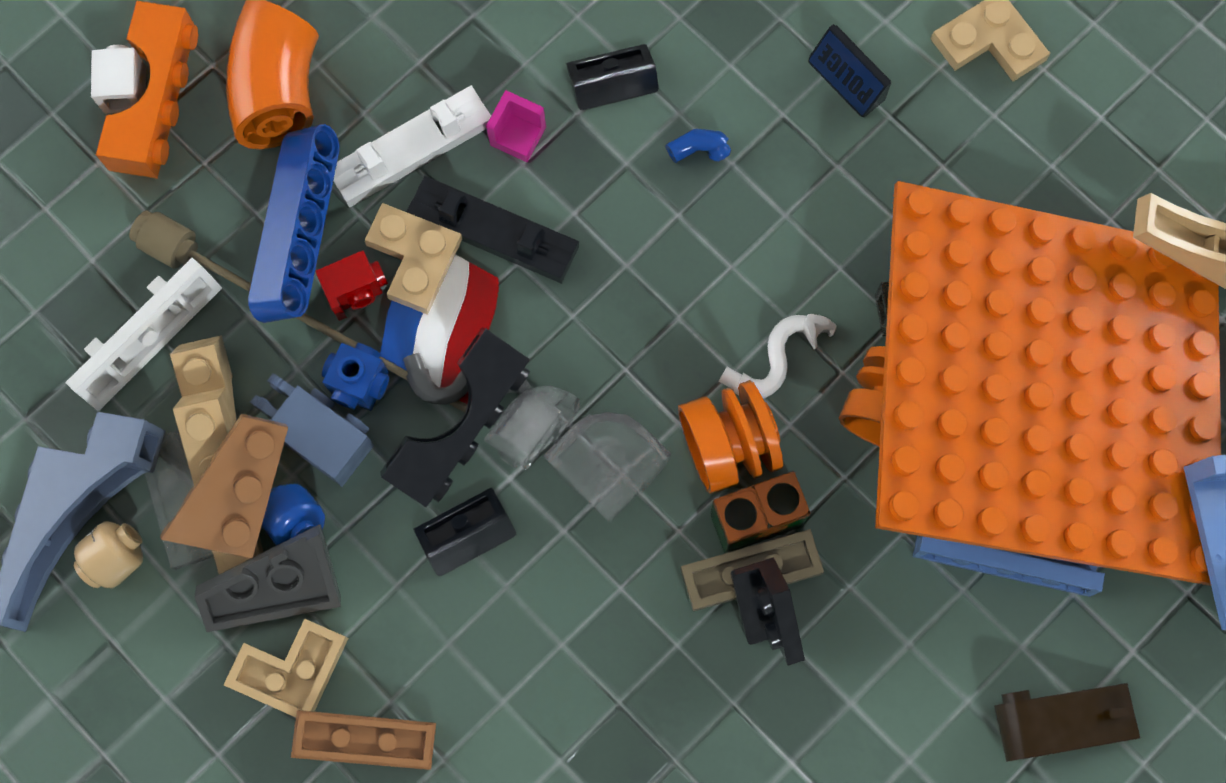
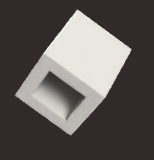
M110 45L106 49L92 50L91 98L104 114L119 113L138 102L146 91V65L135 48L125 45Z

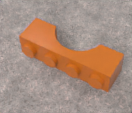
M136 1L127 40L135 48L139 56L149 63V84L143 96L133 106L122 112L106 116L96 156L108 171L158 179L161 165H165L168 160L169 143L167 139L171 126L174 127L178 121L179 105L177 100L180 88H185L188 81L189 68L187 61L190 50H194L197 46L198 28L193 23L186 8Z

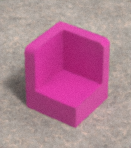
M505 90L486 125L490 146L528 163L546 129L544 108Z

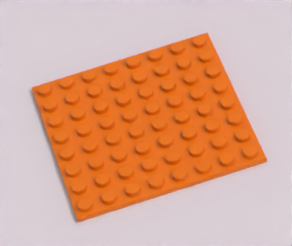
M897 181L894 184L875 528L1211 586L1184 466L1211 456L1221 455L1219 285L1133 238L1134 231Z

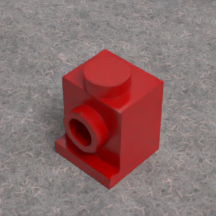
M364 250L315 271L329 305L339 321L347 318L344 310L350 307L352 309H360L373 303L375 297L383 293L381 287L388 284L378 260L370 263Z

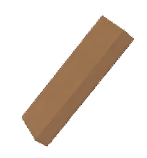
M297 710L291 758L431 770L436 723Z

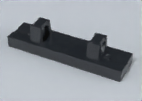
M424 176L416 195L406 211L460 233L463 242L561 284L579 248L578 240L427 176ZM460 204L465 206V209L457 223L456 213Z

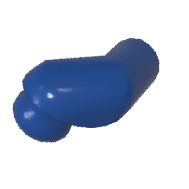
M697 128L665 145L674 163L696 151H708L709 158L716 162L725 159L731 152V148L727 144L728 137L722 131Z

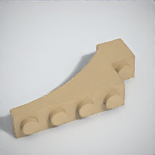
M1152 193L1138 198L1133 238L1226 289V223L1176 206Z
M222 335L180 344L170 354L182 396L174 406L173 412L194 486L237 421L232 387L233 376ZM258 537L253 557L263 553L260 537ZM212 550L219 574L251 559Z

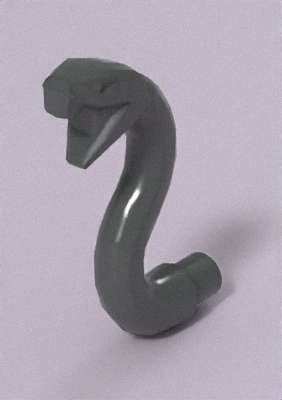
M420 353L409 355L403 359L408 372L406 377L415 395L423 401L446 405L458 401L467 394L468 386L462 371L451 385L442 388L438 387L431 380L429 370L425 369ZM527 379L515 392L520 396L519 402L527 401L532 397ZM509 389V391L506 394L514 392Z

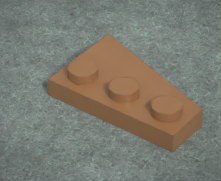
M241 414L211 458L210 464L196 485L191 488L183 500L184 503L172 521L166 525L160 534L161 540L253 559L288 426L283 423Z

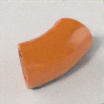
M266 0L245 1L235 26L227 64L226 94L232 128L238 143L251 149H268L281 146L283 138L287 133L311 127L314 119L309 98V69L319 34L314 27L295 13Z

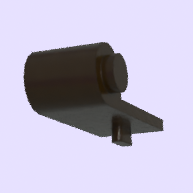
M1127 683L1033 699L1030 697L1029 690L1001 695L1003 704L994 706L1006 762L1140 738Z

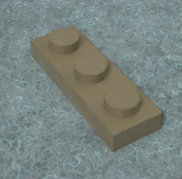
M811 529L681 566V573L693 612L736 600L730 575L731 571L774 557L787 585L822 575L824 570Z

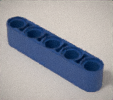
M326 124L289 132L284 136L281 144L248 297L250 312L256 320L262 323L300 317L306 312L309 304L339 156L338 137L335 131Z

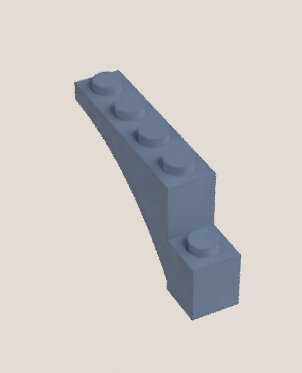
M97 412L94 424L87 435L85 455L37 447L34 460L28 469V481L22 501L15 512V524L9 544L2 555V567L0 570V626L26 632L36 602L50 573L67 546L86 522L110 498L145 472L154 473L165 430L144 419Z

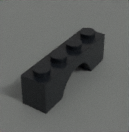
M482 327L457 362L468 386V402L461 419L449 431L436 437L416 438L405 436L381 470V478L426 508L432 499L439 502L453 483V480L448 476L459 462L464 466L475 453L479 444L474 439L483 426L490 429L502 414L504 407L499 403L509 389L515 393L528 377L530 370L525 368L530 359Z

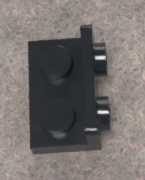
M774 557L732 570L730 575L748 644L753 645L768 640L772 650L780 648L788 666L804 661L805 657L791 592Z

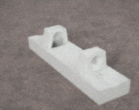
M471 85L450 98L436 103L429 110L373 142L366 143L352 154L339 160L333 182L350 208L486 130V125L491 115ZM439 121L443 134L441 133L435 122Z
M193 258L168 282L157 276L147 286V289L154 295L105 344L96 337L84 348L91 358L65 383L98 412L222 289L216 280Z

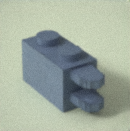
M272 373L267 382L276 392L288 397L278 410L262 396L255 395L249 403L270 418L271 421L286 424L288 431L284 445L343 487L374 447V444L366 435L370 429L350 413L343 419L331 410L335 403L316 388L309 394L297 385L294 388Z

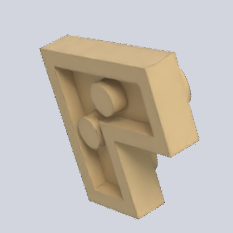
M984 0L935 30L931 37V41L954 71L989 50L1013 82L1047 61L1050 52L1009 0Z
M382 203L365 238L366 246L402 260L387 292L388 299L428 315L460 246L462 236L458 232Z
M304 619L285 661L243 643L225 680L224 686L293 717H296L297 710L315 711L349 638Z

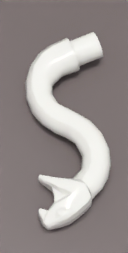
M816 314L786 317L774 326L769 335L767 347L771 369L766 378L753 379L744 372L740 374L726 367L718 382L733 389V392L739 395V384L751 380L764 399L775 393L786 379L788 365L785 343L788 337L795 332L804 333L813 350L817 349L818 335L822 332H827L828 336L832 337L837 329V325L827 317Z

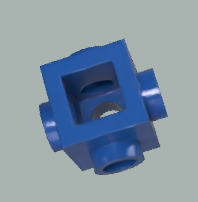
M341 343L337 353H331L328 356L322 369V377H324L322 383L331 393L330 399L352 410L359 406L372 411L376 400H380L383 397L389 383V371L382 359L379 358L381 354L377 350L361 343H356L355 348ZM354 367L359 369L356 376L350 377Z

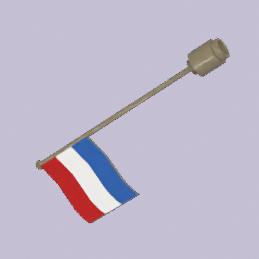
M145 210L135 219L130 229L129 238L136 243L137 249L173 269L178 268L181 264L185 265L193 258L202 266L250 291V282L197 253L198 243L195 242L196 234L193 230L160 212L152 213ZM455 254L428 315L392 301L387 312L381 355L379 357L384 362L386 368L407 380L408 372L403 359L409 355L420 353L425 369L429 370L431 380L438 387L445 388L451 385L461 372L457 364L458 360L482 327L490 330L496 313L499 278ZM305 313L300 317H296L298 320L339 343L355 348L357 342ZM468 392L464 397L450 403V405L464 412L468 402Z

